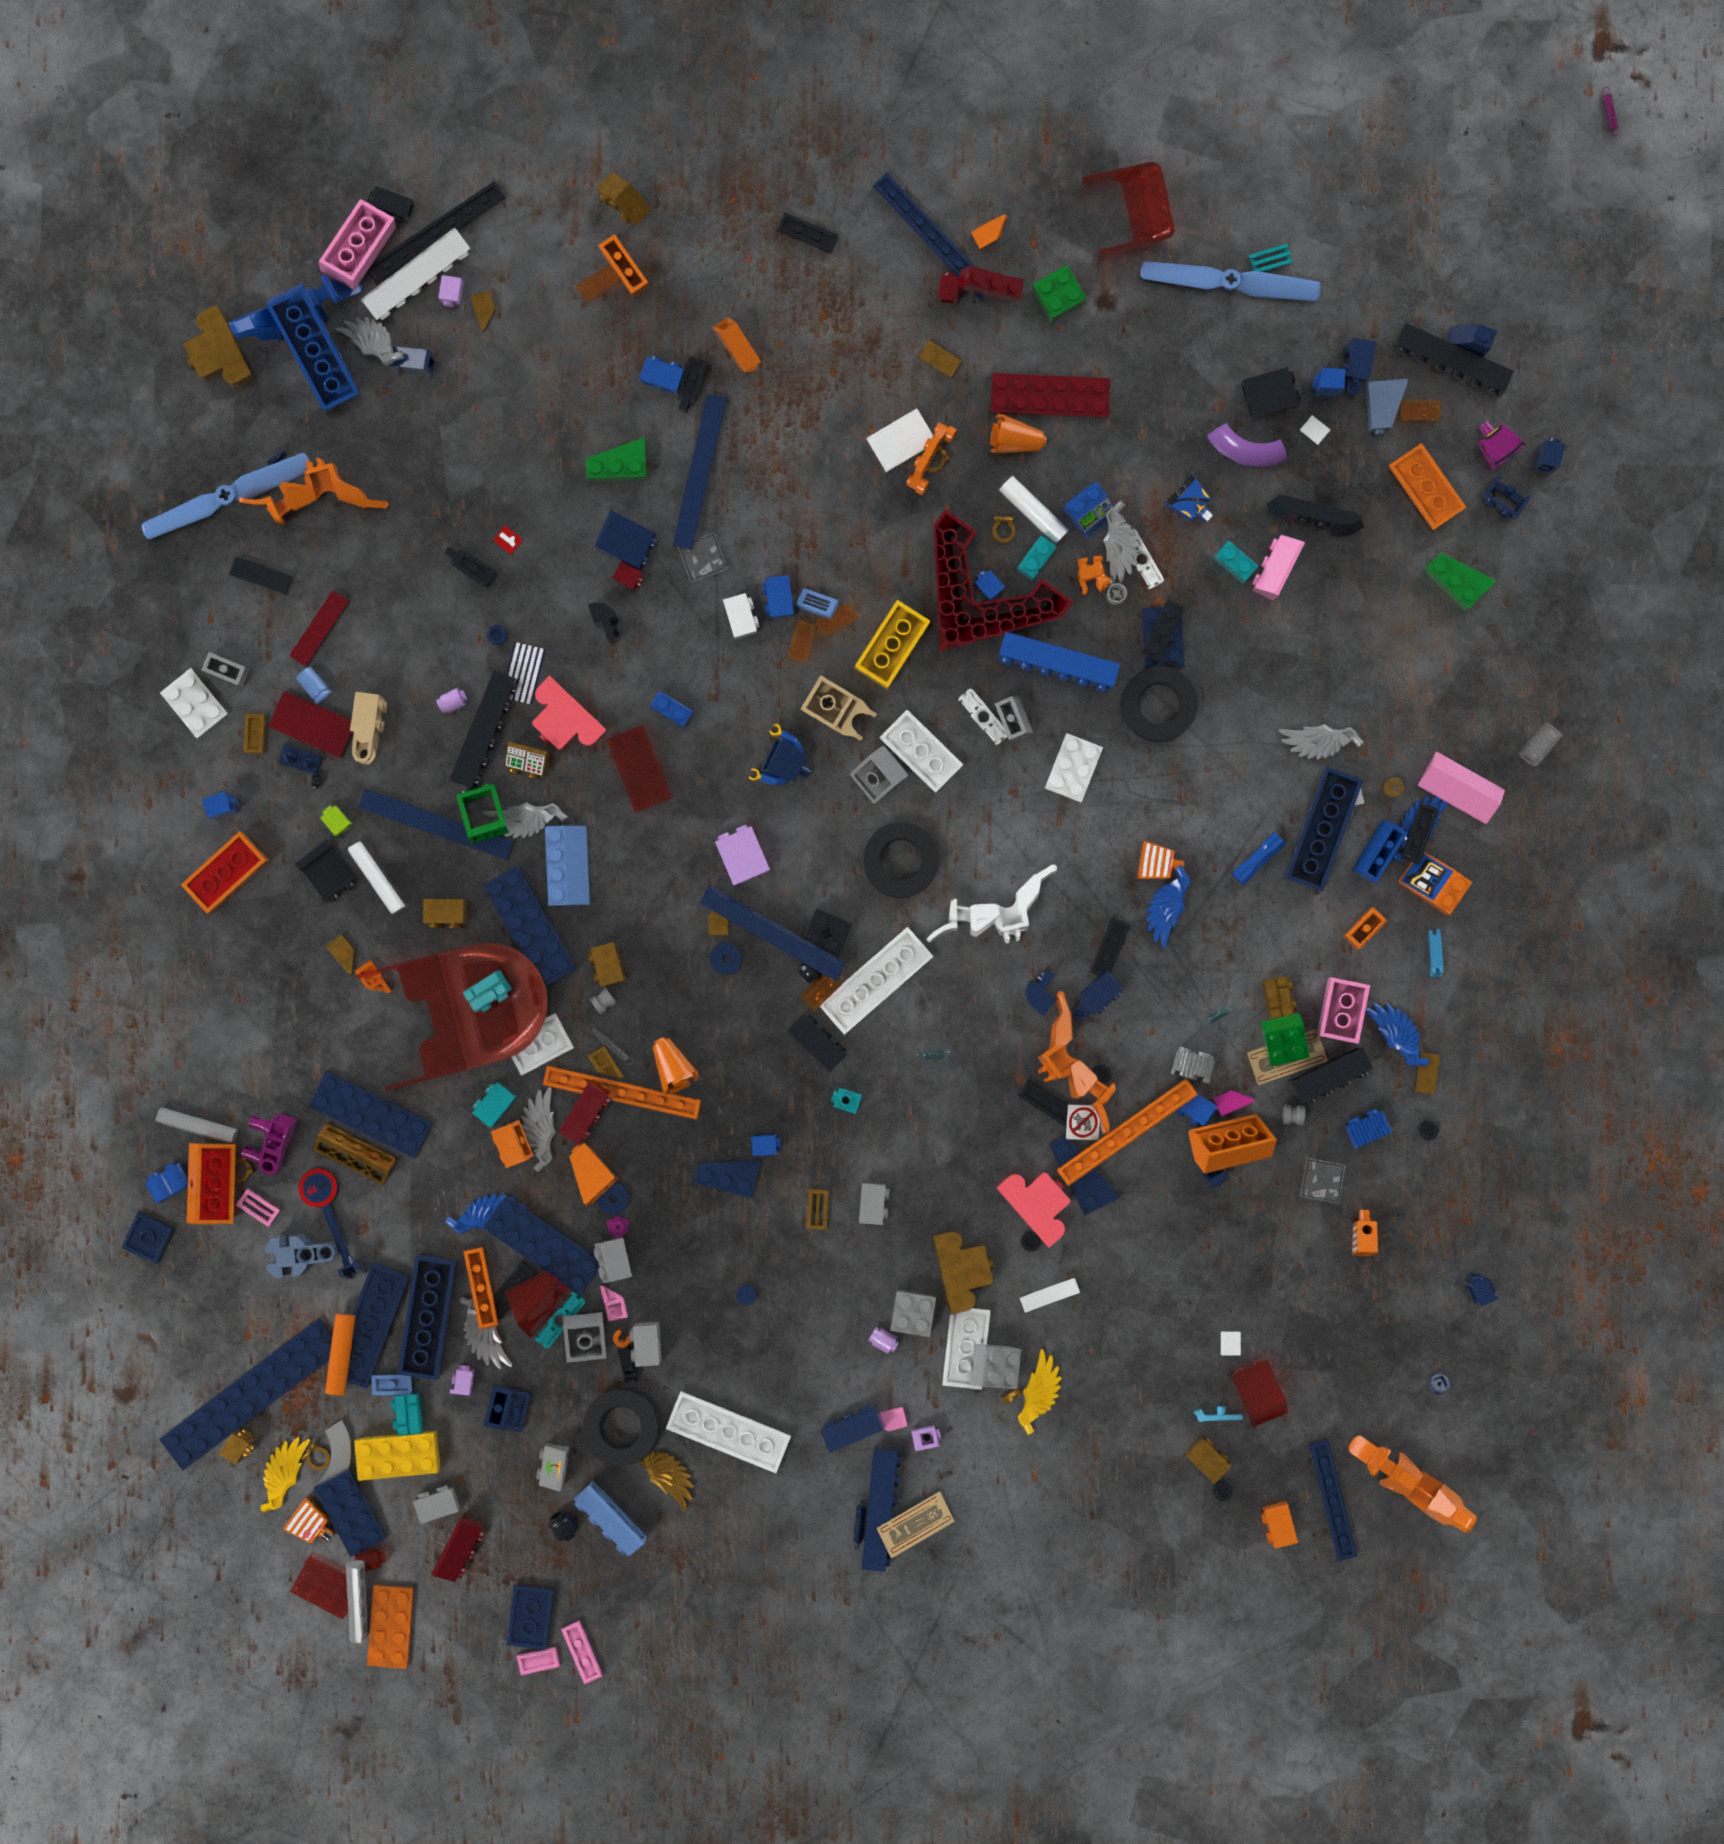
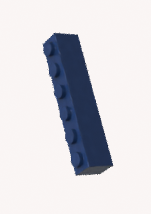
M876 1447L873 1449L862 1570L885 1572L886 1566L890 1567L891 1557L887 1554V1549L877 1528L895 1518V1515H891L892 1507H896L897 1495H893L894 1487H898L899 1475H895L896 1467H900L901 1455H897L898 1452L895 1449Z

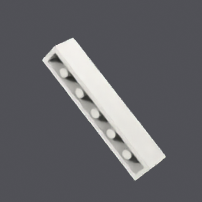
M453 228L365 295L361 301L376 320L379 318L383 320L390 315L389 310L394 306L399 308L406 302V297L410 294L414 296L422 290L421 286L426 282L430 284L437 279L436 274L440 271L446 272L453 266V261L457 258L461 260L469 254L467 251L470 247L459 232Z

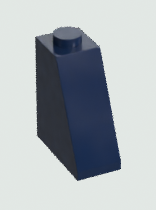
M1481 324L1452 326L1447 341L1484 357L1492 347L1497 330Z
M392 346L394 353L402 351L404 359L397 360L389 365L383 364L386 369L432 378L436 358L430 350Z

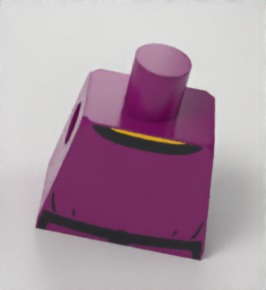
M1487 420L1478 427L1485 435L1478 444L1493 471L1526 446V443L1505 424H1501L1495 429Z

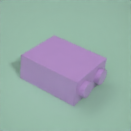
M741 826L732 835L725 833L718 836V841H715L734 886L770 871L751 826Z

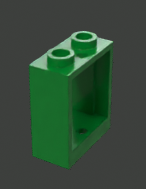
M484 784L478 789L464 790L461 794L456 795L466 833L471 844L509 833L495 784ZM492 795L499 821L472 829L465 803Z

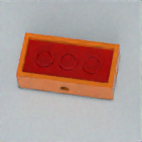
M239 831L188 877L181 886L207 914L212 915L270 861L244 832Z
M189 1143L187 1223L233 1224L236 1144Z

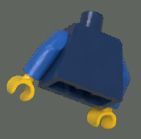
M774 724V727L778 728L779 731L777 733L770 731V734L776 739L761 770L751 769L757 772V777L749 778L753 781L760 779L761 782L771 785L787 784L790 780L795 781L798 775L807 778L811 773V768L804 765L807 756L803 754V747L798 738L787 731H782L778 724Z

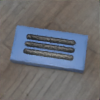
M803 588L795 606L796 608L832 620L839 601Z

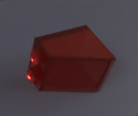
M549 1271L505 1291L517 1325L529 1337L534 1336L567 1301L564 1293H567L564 1284L559 1282L557 1276H553Z
M1262 1359L1252 1363V1366L1247 1368L1240 1367L1231 1374L1232 1382L1252 1428L1288 1413L1287 1401L1268 1359L1264 1361Z

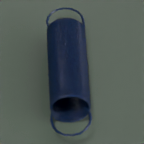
M281 449L267 461V466L279 462L287 453Z

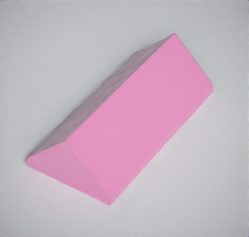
M1437 751L1417 785L1484 824L1488 823L1500 806L1505 792L1504 789Z

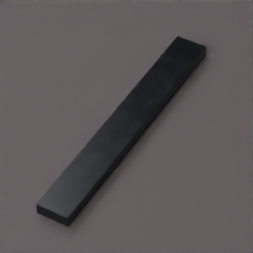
M493 181L375 260L367 272L375 284L378 285L450 230L455 228L459 231L505 200L506 196L496 181Z

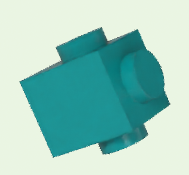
M839 1088L838 1091L834 1090L831 1102L834 1103L833 1107L856 1114L862 1094ZM845 1096L850 1099L847 1104L842 1102V1098Z

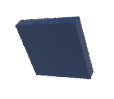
M137 1212L121 1248L154 1264H158L175 1228L142 1212Z

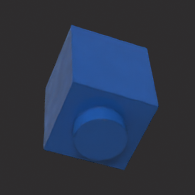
M983 570L975 577L977 581L974 585L988 601H992L1005 590V586L991 570L987 572Z

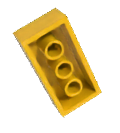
M897 600L854 666L855 669L888 690L931 621Z
M437 1430L424 1431L421 1434L397 1436V1434L362 1437L354 1441L358 1481L433 1474L440 1471Z

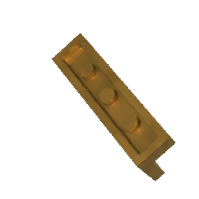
M326 1123L318 1134L313 1151L382 1186L385 1184L388 1174L397 1160L392 1155L329 1123ZM320 1143L326 1144L329 1149L321 1147ZM339 1152L345 1154L347 1158L341 1157ZM356 1161L363 1163L365 1167L359 1166ZM374 1170L383 1173V1176L376 1175Z

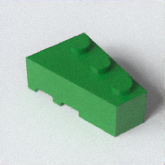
M645 437L586 458V478L588 482L647 480Z
M1440 553L1423 569L1464 611L1468 610L1497 582L1443 553Z

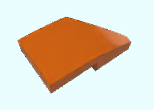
M372 960L355 969V973L368 990H378L385 993L392 992Z

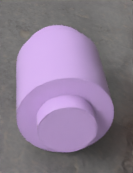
M455 688L441 695L437 699V704L443 714H449L466 706L465 701L468 699L463 690Z
M877 1327L868 1340L874 1347L887 1354L890 1351L894 1353L899 1344L896 1341L897 1336L883 1328L879 1329Z

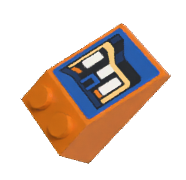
M1424 852L1421 863L1417 865L1411 862L1398 880V883L1447 916L1455 909L1472 884V881Z

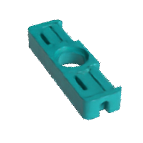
M574 1291L571 1292L572 1295L568 1297L562 1307L560 1306L548 1320V1324L538 1334L539 1337L535 1336V1340L541 1343L544 1348H550L563 1332V1325H557L555 1317L559 1314L564 1316L576 1315L586 1303V1300Z

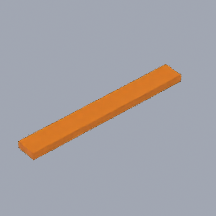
M552 1066L546 1067L543 1085L582 1094L589 1081L593 1080L611 1091L608 1096L611 1098V1101L696 1120L698 1118L701 1100L671 1093L665 1095L663 1091Z
M1186 1078L1057 1169L1058 1173L1069 1187L1197 1097L1198 1093Z

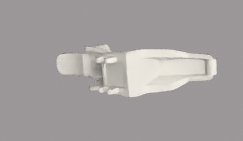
M1054 864L1050 865L1038 874H1034L1016 892V901L1009 908H1004L997 904H976L970 907L957 906V899L951 900L949 923L934 931L927 938V941L931 943L947 932L957 931V922L966 921L970 923V934L974 937H978L994 924L1000 936H1003L1005 943H1009V935L1011 934L1016 937L1018 942L1020 932L1028 931L1029 929L1027 911L1038 898L1041 882L1055 874L1057 866Z

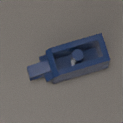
M1352 338L1350 343L1346 344L1345 355H1348L1347 362H1344L1342 369H1346V394L1358 396L1362 383L1366 382L1371 376L1376 341Z
M1106 969L1081 991L1080 1003L1072 1011L1073 1015L1081 1021L1091 1014L1093 1016L1097 1012L1101 1014L1107 1009V1003L1112 999L1116 1001L1123 994L1121 992L1123 985Z

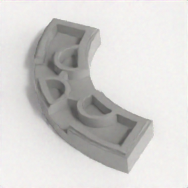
M343 1419L325 1430L331 1445V1459L325 1475L314 1486L350 1468L352 1459L351 1438Z

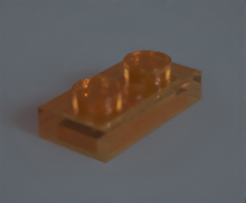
M608 265L577 284L576 288L587 304L620 282Z
M1401 400L1400 421L1439 422L1441 401Z
M847 602L837 608L832 620L820 617L815 620V623L823 638H826L857 621L858 617L851 604Z
M797 620L787 659L804 664L807 663L817 625Z
M823 974L819 980L814 982L799 997L814 1012L842 984L839 980L834 981Z

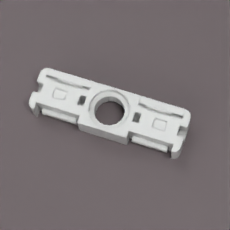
M1135 530L1133 535L1137 537L1135 542L1139 545L1135 549L1138 554H1144L1147 557V563L1143 565L1137 563L1134 566L1138 573L1141 572L1140 574L1147 586L1149 585L1148 589L1151 590L1162 584L1164 578Z
M973 689L967 690L966 693L959 697L958 701L962 700L961 703L969 713H972L970 716L982 730L986 729L985 732L989 737L996 741L995 745H999L1008 737L1004 726ZM983 711L989 714V720L984 723L978 719V714Z

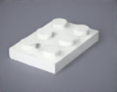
M191 668L160 692L197 739L201 738L229 715Z
M1066 733L1044 789L1082 803L1103 747Z

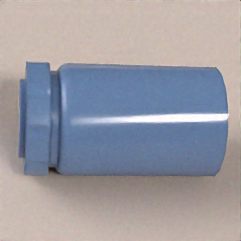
M311 666L303 670L296 677V680L310 697L315 700L314 702L317 705L323 703L331 696L332 691L328 689V686Z

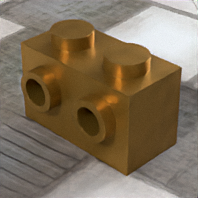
M238 1429L230 1435L219 1455L236 1465L252 1453L255 1448L253 1443L256 1439L252 1437L253 1434L248 1430Z

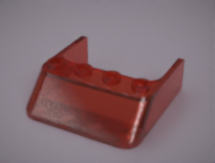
M1147 162L1082 177V187L1115 180L1121 184L1133 232V242L1100 249L1098 252L1099 259L1145 249L1173 236L1175 225L1162 169L1158 163Z

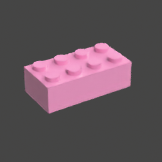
M360 199L319 260L320 271L355 290L396 229L395 219Z

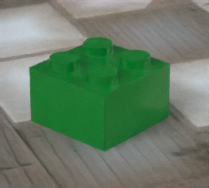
M1068 265L1035 282L1032 286V291L1051 323L1086 303L1087 298Z
M1299 1013L1260 1022L1266 1056L1271 1067L1310 1058L1304 1024Z

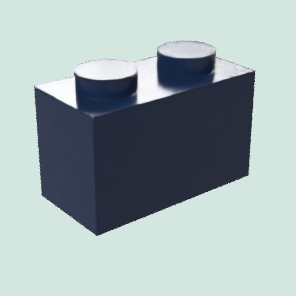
M1554 438L1545 440L1538 446L1533 470L1552 474L1559 469L1565 444H1561L1560 440Z

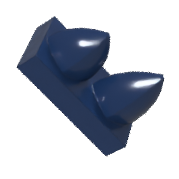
M284 744L278 763L315 775L318 772L322 756Z

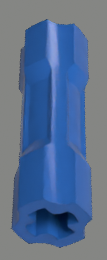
M1275 832L1272 833L1232 873V876L1244 886L1286 843Z

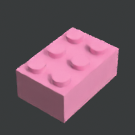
M1332 977L1328 978L1316 1036L1359 1044L1370 985Z

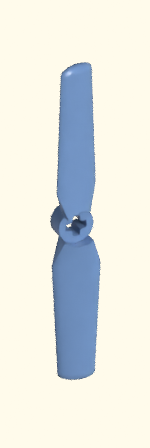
M1149 261L1143 262L1140 269L1141 277L1147 280L1201 289L1224 287L1226 290L1236 289L1254 297L1317 301L1321 293V284L1318 281L1259 271L1239 273L1237 270L1228 269L1222 272L1208 266ZM1230 275H1233V279H1236L1232 285L1226 280Z
M301 453L245 474L230 486L222 485L217 488L215 493L200 495L142 524L143 534L147 539H152L209 517L222 506H230L235 500L239 501V497L254 499L279 487L282 482H289L304 475L305 470H307L306 461L309 458L305 453ZM224 491L230 493L228 500L221 498Z

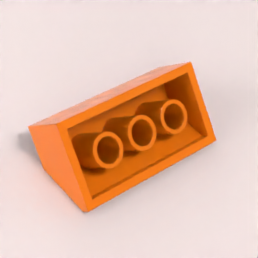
M1257 1114L1191 1129L1188 1132L1194 1161L1204 1174L1270 1158L1273 1155L1277 1141Z

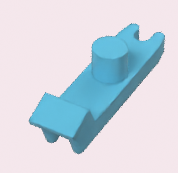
M1217 1406V1414H1204L1201 1408L1193 1411L1199 1422L1243 1420L1242 1413L1226 1414V1406Z

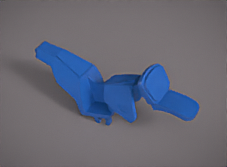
M322 275L320 277L324 285L314 291L312 286L306 290L323 322H326L329 317L321 303L332 298L337 305L345 299L360 294L362 291L360 283L353 290L337 280L333 282L327 275ZM268 307L246 313L244 316L229 323L234 336L238 339L255 336L261 341L275 340L279 343L285 340Z

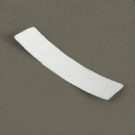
M1075 1278L1023 1296L1020 1298L1024 1312H1029L1078 1294L1080 1291Z

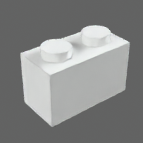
M746 593L724 599L723 602L734 639L756 634V628L760 626L757 616L753 617L751 609H754L751 597L747 598Z

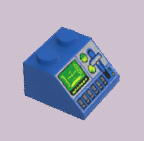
M1095 481L1066 503L1063 509L1086 539H1089L1108 524L1106 513L1114 506L1100 485Z

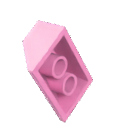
M1283 535L1278 539L1274 538L1269 548L1272 552L1269 557L1265 556L1261 564L1263 570L1261 574H1256L1252 582L1255 585L1253 591L1274 601L1280 594L1305 542Z

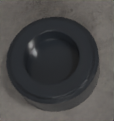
M1099 1064L1092 1069L1098 1081L1102 1084L1107 1083L1111 1079L1112 1073L1108 1066Z
M1426 1120L1420 1123L1418 1133L1425 1140H1433L1437 1137L1439 1128L1435 1122Z
M1026 1232L1021 1237V1246L1026 1251H1035L1040 1246V1237L1035 1232Z
M1220 1480L1213 1485L1212 1492L1219 1501H1226L1231 1498L1233 1489L1227 1481Z

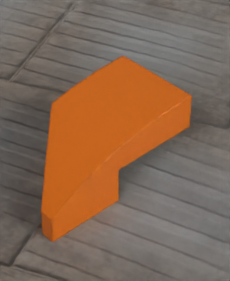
M1006 214L971 231L979 249H984L999 240V237L1002 238L1004 223L1007 221Z

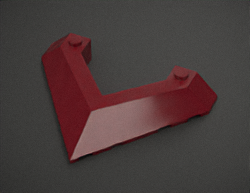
M946 509L934 523L940 652L1002 635L1005 632H1012L1062 618L1074 601L1041 578L1033 591L1028 595L974 603L966 549L976 537L977 531Z

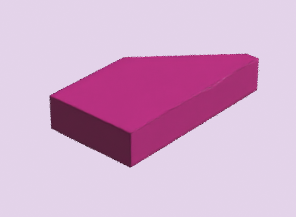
M1230 1090L1214 1097L1213 1101L1218 1107L1220 1116H1224L1254 1102V1099Z

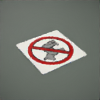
M1068 1105L1066 1139L1099 1140L1100 1119L1091 1105Z

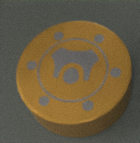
M1395 777L1386 780L1383 785L1384 793L1391 798L1400 796L1404 790L1403 782Z

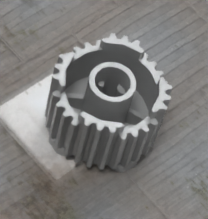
M1180 1047L1179 1051L1176 1052L1171 1074L1176 1076L1179 1074L1184 1078L1201 1082L1203 1079V1082L1210 1084L1215 1064L1214 1056L1199 1051L1198 1055H1196V1052Z

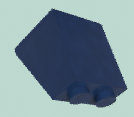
M610 510L594 547L597 552L616 561H623L640 571L642 567H646L650 558L647 555L650 549L653 550L658 539L655 538V532Z

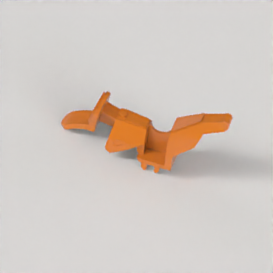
M316 458L318 462L316 467H313V462L306 461L305 484L282 482L279 485L284 498L277 503L274 502L271 496L257 500L239 497V502L267 505V510L279 525L286 524L283 516L291 510H300V508L316 502L326 491L334 492L338 500L365 509H387L389 507L387 501L369 500L361 489L343 482L337 466L333 463L325 465V462L320 458Z
M1060 991L1055 995L1059 1015L1052 1024L1050 1047L1037 1057L1043 1065L1038 1069V1074L1045 1071L1048 1072V1077L1044 1079V1082L1068 1076L1072 1098L1084 1097L1087 1092L1095 1096L1097 1099L1091 1106L1098 1114L1103 1134L1109 1133V1122L1103 1104L1108 1102L1116 1090V1085L1112 1082L1105 1086L1098 1081L1093 1071L1081 1060L1068 1055L1066 1047L1073 1039L1072 1019L1065 994Z
M1362 1436L1354 1437L1349 1444L1350 1453L1367 1464V1469L1371 1475L1375 1476L1379 1470L1388 1475L1380 1480V1485L1404 1495L1431 1518L1443 1525H1452L1464 1533L1471 1531L1477 1523V1516L1464 1506L1460 1496L1445 1484L1420 1471L1404 1453L1399 1452L1397 1464L1388 1459L1391 1453L1390 1449L1386 1447L1378 1448Z

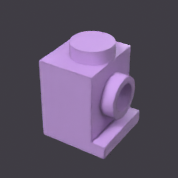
M458 1365L456 1373L453 1372L451 1383L455 1386L450 1389V1393L471 1395L475 1370L470 1369L468 1365Z
M935 1425L911 1429L915 1451L938 1447V1441H942L940 1430L935 1429ZM925 1433L930 1434L929 1440L923 1439Z

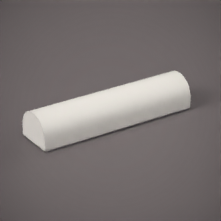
M1014 476L1010 477L999 489L1055 545L1069 532V529Z
M359 841L349 847V854L389 912L394 916L405 908L404 903L362 842Z

